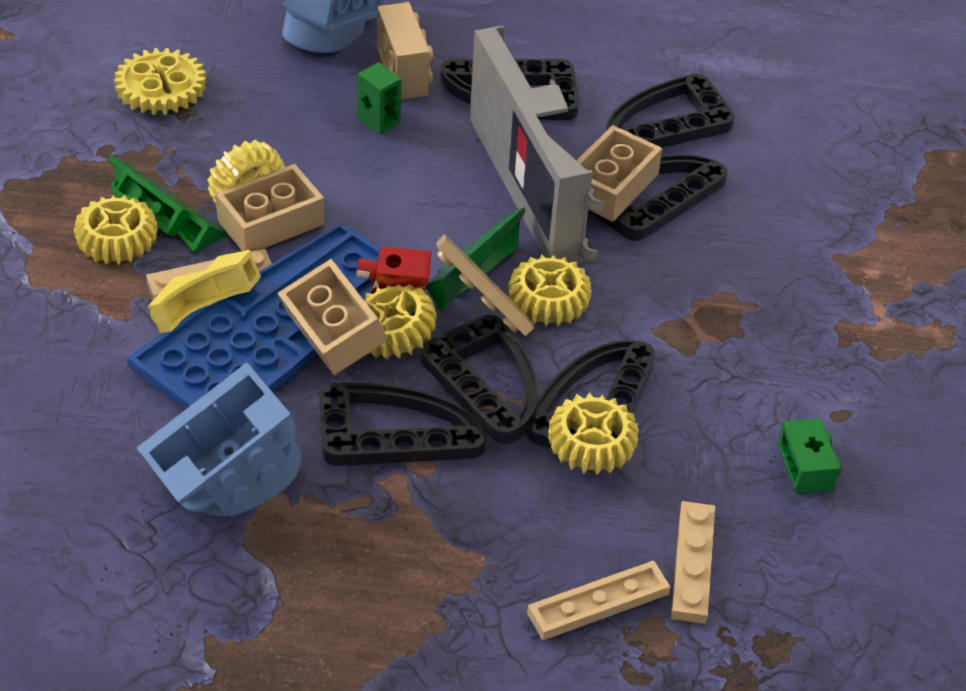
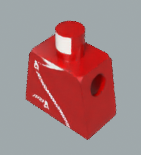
M382 247L376 261L358 259L356 277L372 280L371 294L376 292V287L384 289L387 285L391 287L397 285L406 287L410 284L415 289L422 288L424 291L429 280L432 251Z

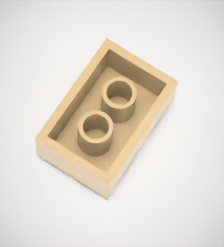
M409 2L377 6V52L383 66L402 78L401 99L428 96L429 84L433 83L432 71L429 67L430 62L434 60L431 45L427 46L425 30L420 29L418 13L413 12Z
M612 125L576 160L587 170H592L591 188L595 190L594 198L604 200L603 212H596L590 208L588 210L613 222L659 174L662 148Z
M296 164L215 193L217 221L241 251L264 249L325 225L324 197Z
M332 259L278 292L287 313L333 375H336L388 341L377 316Z

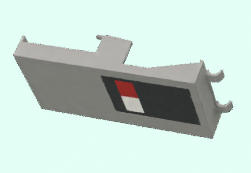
M503 25L475 30L470 122L515 205L518 209L525 207L523 219L543 256L551 258L554 254L555 258L560 260L566 257L568 263L597 261V249L588 248L589 240L585 238L588 208L596 212H603L604 200L594 198L595 190L591 188L593 172L584 168L551 139L537 118L568 111L559 86L556 85L554 80L550 79V85L536 88L530 87L503 41Z

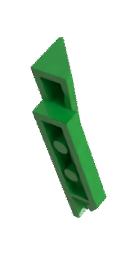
M110 155L108 161L114 166L115 181L111 182V192L119 198L126 195L128 200L137 197L139 203L146 202L147 207L153 210L157 227L167 235L175 237L178 234L191 250L198 253L228 234L225 229L125 160Z
M525 207L508 214L463 250L485 274L518 248L520 219L525 214ZM454 264L451 267L444 265L437 271L438 274L427 282L425 287L440 311L444 310L457 295H460L469 288L459 278L462 272Z

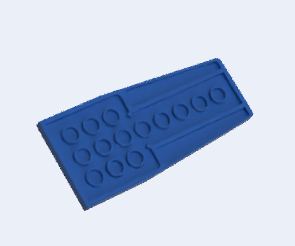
M338 224L259 271L261 278L251 291L222 299L190 313L172 332H163L127 357L128 367L184 409L190 407L245 363L252 367L273 392L317 355V352L287 313L278 292L332 259L363 300H366V293L371 294L372 280L356 277L358 259L376 261L380 247L345 224Z

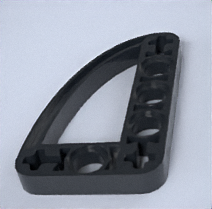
M448 59L441 64L440 74L443 86L453 96L471 105L472 86L470 85H472L473 59ZM514 59L529 85H550L549 82L552 79L559 88L569 89V91H561L565 102H567V112L537 117L538 119L572 120L578 115L579 98L575 70L570 61L564 59ZM528 71H538V72H540V73H536V74H535V73H530V72H528Z
M691 74L657 84L626 100L610 116L606 131L614 125L637 137L642 135L650 136L652 139L644 140L663 148L728 133L733 128L735 114L708 77L702 74ZM683 94L688 97L698 111L621 128L627 120L640 111ZM703 102H712L715 105H708ZM691 124H698L703 127L697 128L691 126ZM665 130H675L678 133H668Z
M687 154L661 156L659 174L687 172L690 174L639 207L634 208L632 205H629L613 222L590 210L588 211L625 238L632 241H640L723 188L726 183L728 170L720 162L703 156ZM697 186L700 187L701 190H692L688 187ZM675 198L681 200L682 202L673 203L668 199ZM657 211L662 213L663 215L654 216L649 214L648 212Z
M494 315L480 316L423 344L421 357L424 367L463 408L475 416L483 429L495 441L502 444H510L522 438L531 429L538 412L536 374L526 350L511 329L499 317ZM458 340L470 341L468 344L458 345L455 343ZM498 343L517 369L524 387L525 399L520 412L516 414L463 359ZM448 370L460 371L457 375L445 374ZM471 387L478 389L475 393H464L462 391L465 388ZM484 406H494L496 408L491 412L480 410Z
M615 341L593 348L573 360L556 375L538 398L537 416L531 429L526 433L527 438L535 444L551 448L552 444L549 443L548 439L549 422L553 414H550V411L555 404L584 375L604 364L622 360V363L606 400L610 401L613 398L619 397L626 398L631 402L626 405L628 413H635L654 365V348L650 344L641 341ZM639 356H642L640 365L635 364L636 359H638ZM631 375L637 377L640 381L630 383L625 381L623 377ZM572 428L569 430L570 433H576V431ZM612 432L611 436L616 439L617 435Z
M331 383L323 386L320 390L319 406L323 457L331 465L344 466L472 459L479 457L484 452L485 432L480 422L465 408L438 395L412 388L374 383ZM331 398H337L338 408L331 407ZM350 403L381 404L409 408L437 416L455 426L352 431ZM332 420H340L345 423L339 428H332L327 425ZM437 439L444 441L446 445L441 448H434L428 443ZM452 440H456L455 446H452ZM467 440H472L473 444H468ZM407 441L413 446L410 449L402 450L395 445L399 442ZM367 443H375L380 448L371 452L364 450L362 447ZM352 445H356V451H352ZM334 447H341V451H335Z

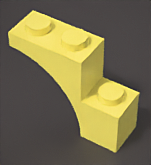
M246 250L218 256L205 271L173 277L148 306L151 318L156 323L160 334L172 332L186 316L197 309L222 299L251 291L261 278L251 251Z

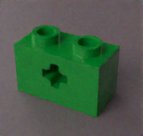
M379 62L357 74V118L379 134L401 123L402 78Z
M822 419L783 422L778 445L795 493L834 490L837 477L842 473V464L840 457L834 454L831 433L825 430Z

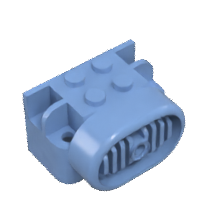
M284 0L283 5L286 7L282 35L288 43L306 51L323 54L342 51L362 34L366 21L377 17V6L384 5L385 0Z
M248 363L237 369L137 447L138 451L183 508L189 512L201 511L213 516L241 514L274 498L292 483L301 465V449L295 439L296 424L292 419V415Z

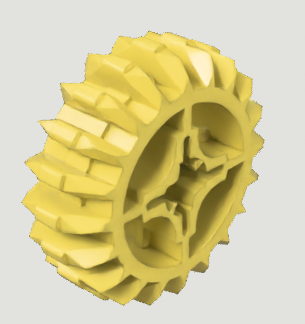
M253 140L251 143L244 141L240 147L233 145V150L229 153L224 151L225 156L222 159L216 160L217 166L210 169L211 176L207 179L209 183L208 190L213 201L216 203L215 193L282 169L285 166L278 152L272 149L270 145L265 142L260 143L257 140Z
M113 195L110 199L101 197L100 202L90 201L89 207H83L81 214L76 216L74 233L77 245L80 250H83L86 257H93L95 262L104 260L106 265H108L111 261H116L119 265L121 261L127 260L132 263L133 257L142 258L143 253L150 252L151 246L156 243L158 227L153 210L147 207L146 202L139 203L137 197L128 200L126 195L122 198H116Z
M541 254L538 260L530 257L527 263L520 262L519 267L514 269L508 286L509 298L529 318H532L533 324L544 322L545 327L549 323H555L559 327L562 321L570 324L573 318L580 319L582 312H586L592 293L590 277L586 276L585 269L578 268L577 262L568 263L566 257L561 260L556 259L554 254L551 258H545Z
M410 284L406 287L401 285L391 287L387 285L384 289L376 287V292L373 294L366 293V300L364 301L379 319L388 339L387 342L371 351L375 358L382 355L388 360L392 355H395L400 359L402 353L408 352L412 355L415 347L423 349V341L431 340V332L436 330L435 321H437V314L431 298H429V295H426L422 288L415 289Z
M589 392L586 398L576 394L573 401L565 399L562 406H557L549 422L548 439L549 443L552 444L553 454H559L560 463L569 461L571 470L578 466L582 469L583 474L587 470H594L596 475H598L601 469H605L611 474L614 466L622 468L625 461H630L635 448H637L639 429L638 424L635 423L634 413H628L626 404L617 406L616 398L608 401L605 400L603 394L599 398H594ZM571 428L576 431L574 435L569 431ZM612 432L617 435L616 439L611 436Z

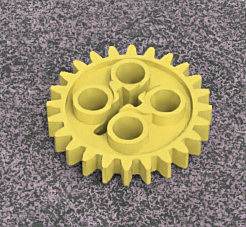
M154 48L153 53L143 50V56L134 53L133 60L124 59L125 65H118L119 71L115 72V91H117L118 98H122L124 105L130 104L132 110L140 107L141 113L146 112L148 109L151 110L152 115H155L158 110H162V113L167 115L169 109L178 113V107L181 106L188 109V102L196 104L197 97H203V90H206V72L203 71V64H198L197 58L190 59V53L181 56L180 50L169 53V48H166L164 52H159L157 48Z

